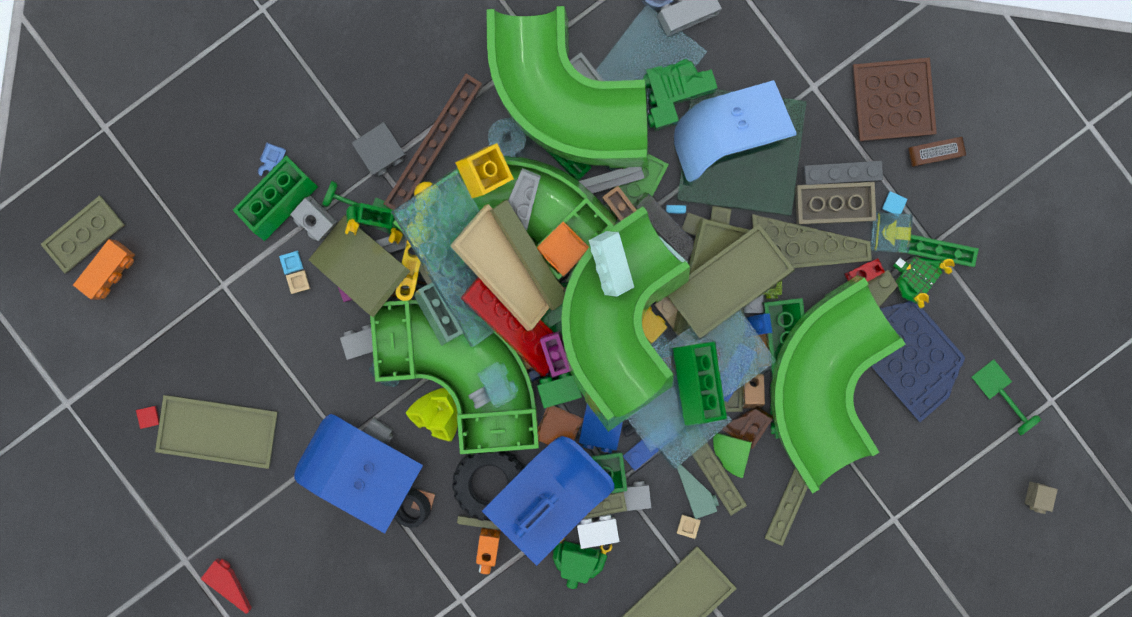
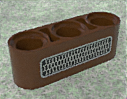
M963 137L908 148L912 167L966 156Z

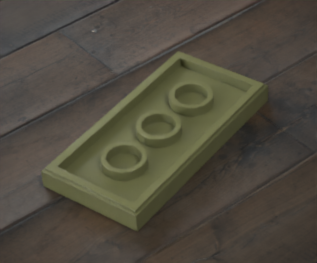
M99 195L42 242L41 246L60 269L67 274L123 228L125 224L102 196Z

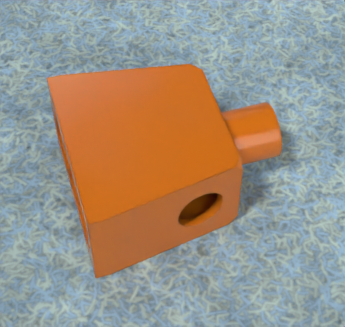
M481 529L476 564H480L479 572L482 574H490L491 566L496 564L501 530Z

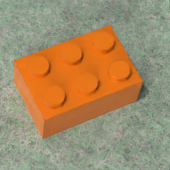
M109 239L73 286L91 300L106 298L111 291L109 289L113 283L116 284L121 279L122 271L125 268L128 269L133 264L135 254L119 241Z

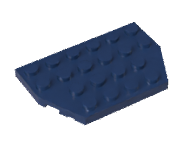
M907 301L880 308L887 321L906 345L870 367L917 421L921 422L949 398L965 357L923 308H919L914 302Z

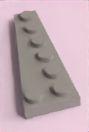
M522 168L508 202L527 231L540 175Z

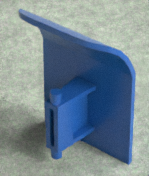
M330 414L322 420L298 462L294 479L298 484L377 530L386 533L423 465L359 430L340 417Z
M560 436L536 455L482 512L537 566L593 508L612 493L614 482L580 445L568 437Z

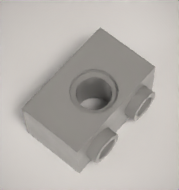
M311 196L306 197L290 214L293 217V221L298 226H303L308 231V236L317 241L323 239L338 223ZM311 215L316 218V224L311 223Z

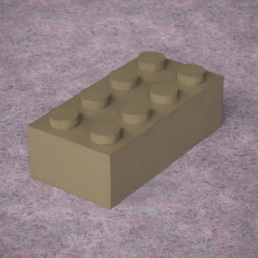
M875 182L795 186L796 224L876 221Z

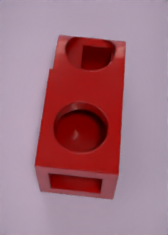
M876 258L845 273V276L849 281L858 275L864 277L868 282L885 271L879 259Z

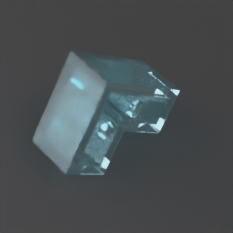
M499 361L477 373L495 409L516 398V392L519 390L514 380L510 381L507 374L509 371L505 364H500Z

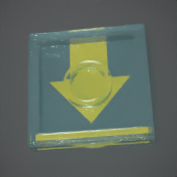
M876 212V221H873L871 250L909 253L913 215Z

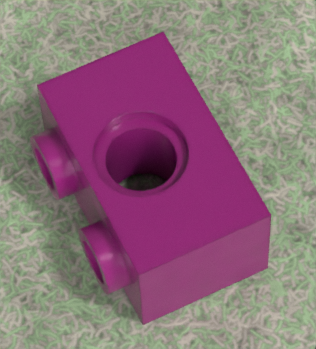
M561 330L542 336L540 342L552 377L570 372Z

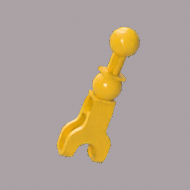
M422 182L414 190V197L418 202L416 216L411 217L410 223L406 227L407 244L401 262L410 272L396 288V296L402 301L410 300L414 295L422 258V248L430 236V220H427L430 206L436 203L439 198L438 188L431 182ZM410 247H417L419 253L412 255L408 249Z

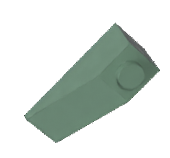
M679 462L675 463L695 519L717 512L716 506H719L716 496H712Z

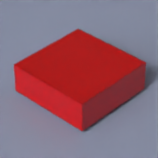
M156 406L136 410L140 429L159 425L160 421Z

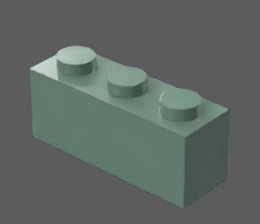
M435 281L414 293L415 299L441 346L463 334L459 323Z

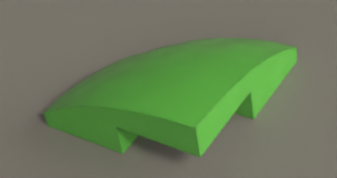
M714 432V450L716 456L722 462V466L733 475L743 478L752 442Z

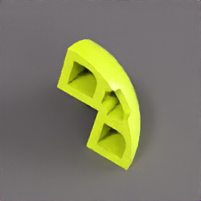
M445 388L434 390L422 396L406 411V415L417 427H426L428 430H431L433 437L446 441L453 440L458 427V413L452 396Z

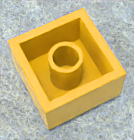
M497 143L455 162L471 198L485 195L514 179Z

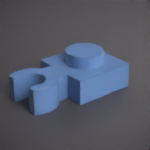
M267 142L260 158L264 165L259 167L258 174L262 176L264 170H269L270 172L283 159L286 150Z

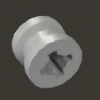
M485 386L468 395L469 399L473 400L475 409L493 400L491 396L487 395Z

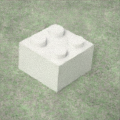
M608 514L599 516V518L583 519L577 524L581 549L619 542L615 515Z

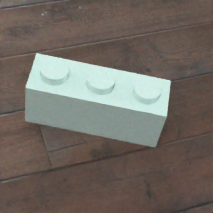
M606 231L590 239L591 253L595 260L596 270L600 277L604 295L617 297L634 288L619 232Z

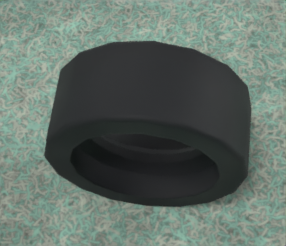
M410 489L405 499H410L419 506L420 516L418 518L409 516L404 511L402 502L394 518L404 527L414 528L418 527L429 517L431 505L428 498L422 492Z

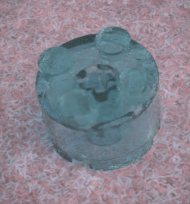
M505 118L496 121L490 127L488 145L497 143L503 157H517L523 152L527 137L512 118ZM508 135H510L511 142L507 141V143H505L503 136L507 137Z

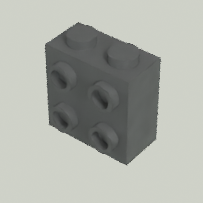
M384 122L352 142V145L373 176L378 175L380 177L388 172V167L401 164L406 156Z

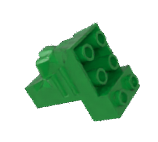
M683 59L676 64H670L664 68L658 66L646 69L643 80H645L646 89H650L651 94L648 97L651 107H655L650 109L647 117L650 128L654 127V131L677 125L679 120L674 105L714 93L718 87L712 69L698 73L693 62L688 59Z

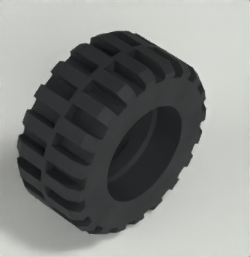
M507 451L467 454L459 462L453 475L452 490L454 491L455 500L459 503V507L468 513L467 515L476 517L481 521H491L482 512L490 502L483 501L474 494L471 480L479 468L495 466L504 472L509 484L523 468L515 456Z

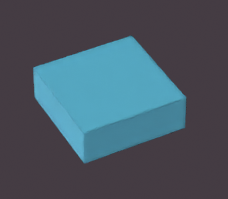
M889 191L882 210L900 217L907 198Z
M666 205L665 213L684 214L686 213V206Z
M298 251L279 256L285 275L304 269Z

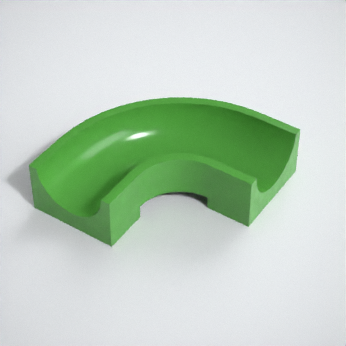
M557 6L553 12L538 16H510L495 11V9H487V51L491 77L508 114L530 139L549 152L578 163L603 165L610 168L649 167L647 90L645 80L597 81L580 74L572 66L568 58L569 34L565 6Z
M506 156L504 159L514 179L485 195L471 198L458 168L450 171L434 183L438 188L439 198L429 208L427 220H430V236L424 243L422 252L449 278L464 263L450 245L484 205L489 204L493 209L502 201L509 199L522 168L540 175L527 228V233L536 247L563 221L590 247L589 240L612 228L617 218L584 185L566 172L541 161ZM416 200L393 222L405 235L406 227L410 223L411 217L416 216L418 207ZM543 257L553 275L559 280L562 275Z
M643 206L608 230L610 232H619L634 288L617 297L604 295L590 246L575 267L563 300L561 317L562 337L570 372L576 385L585 397L586 403L608 432L673 385V373L647 340L643 331L642 321L645 313L655 301L657 303L689 281L690 266L686 261H679L667 249L649 220L648 212Z
M858 275L826 294L825 298L813 305L799 319L785 339L773 371L771 406L775 428L787 456L812 493L818 491L820 485L828 477L844 466L860 458L874 456L879 453L856 414L853 402L854 389L864 371L906 345L883 315L869 290V284L866 279Z
M417 300L385 302L374 317L370 316L375 382L423 378L443 386L450 393L456 404L460 454L539 448L535 392L526 365L521 356L478 314L458 305L448 303L463 334L441 346ZM485 386L487 395L491 396L493 400L475 409L474 402L469 399L468 395Z

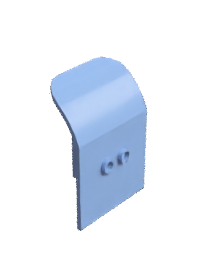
M773 80L699 102L679 120L674 132V145L687 181L692 182L697 180L710 165L725 155L769 144L797 134L776 83Z

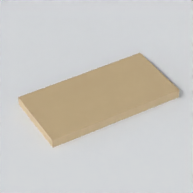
M489 204L484 205L450 246L527 331L532 330L550 307L491 214L490 210L492 207Z

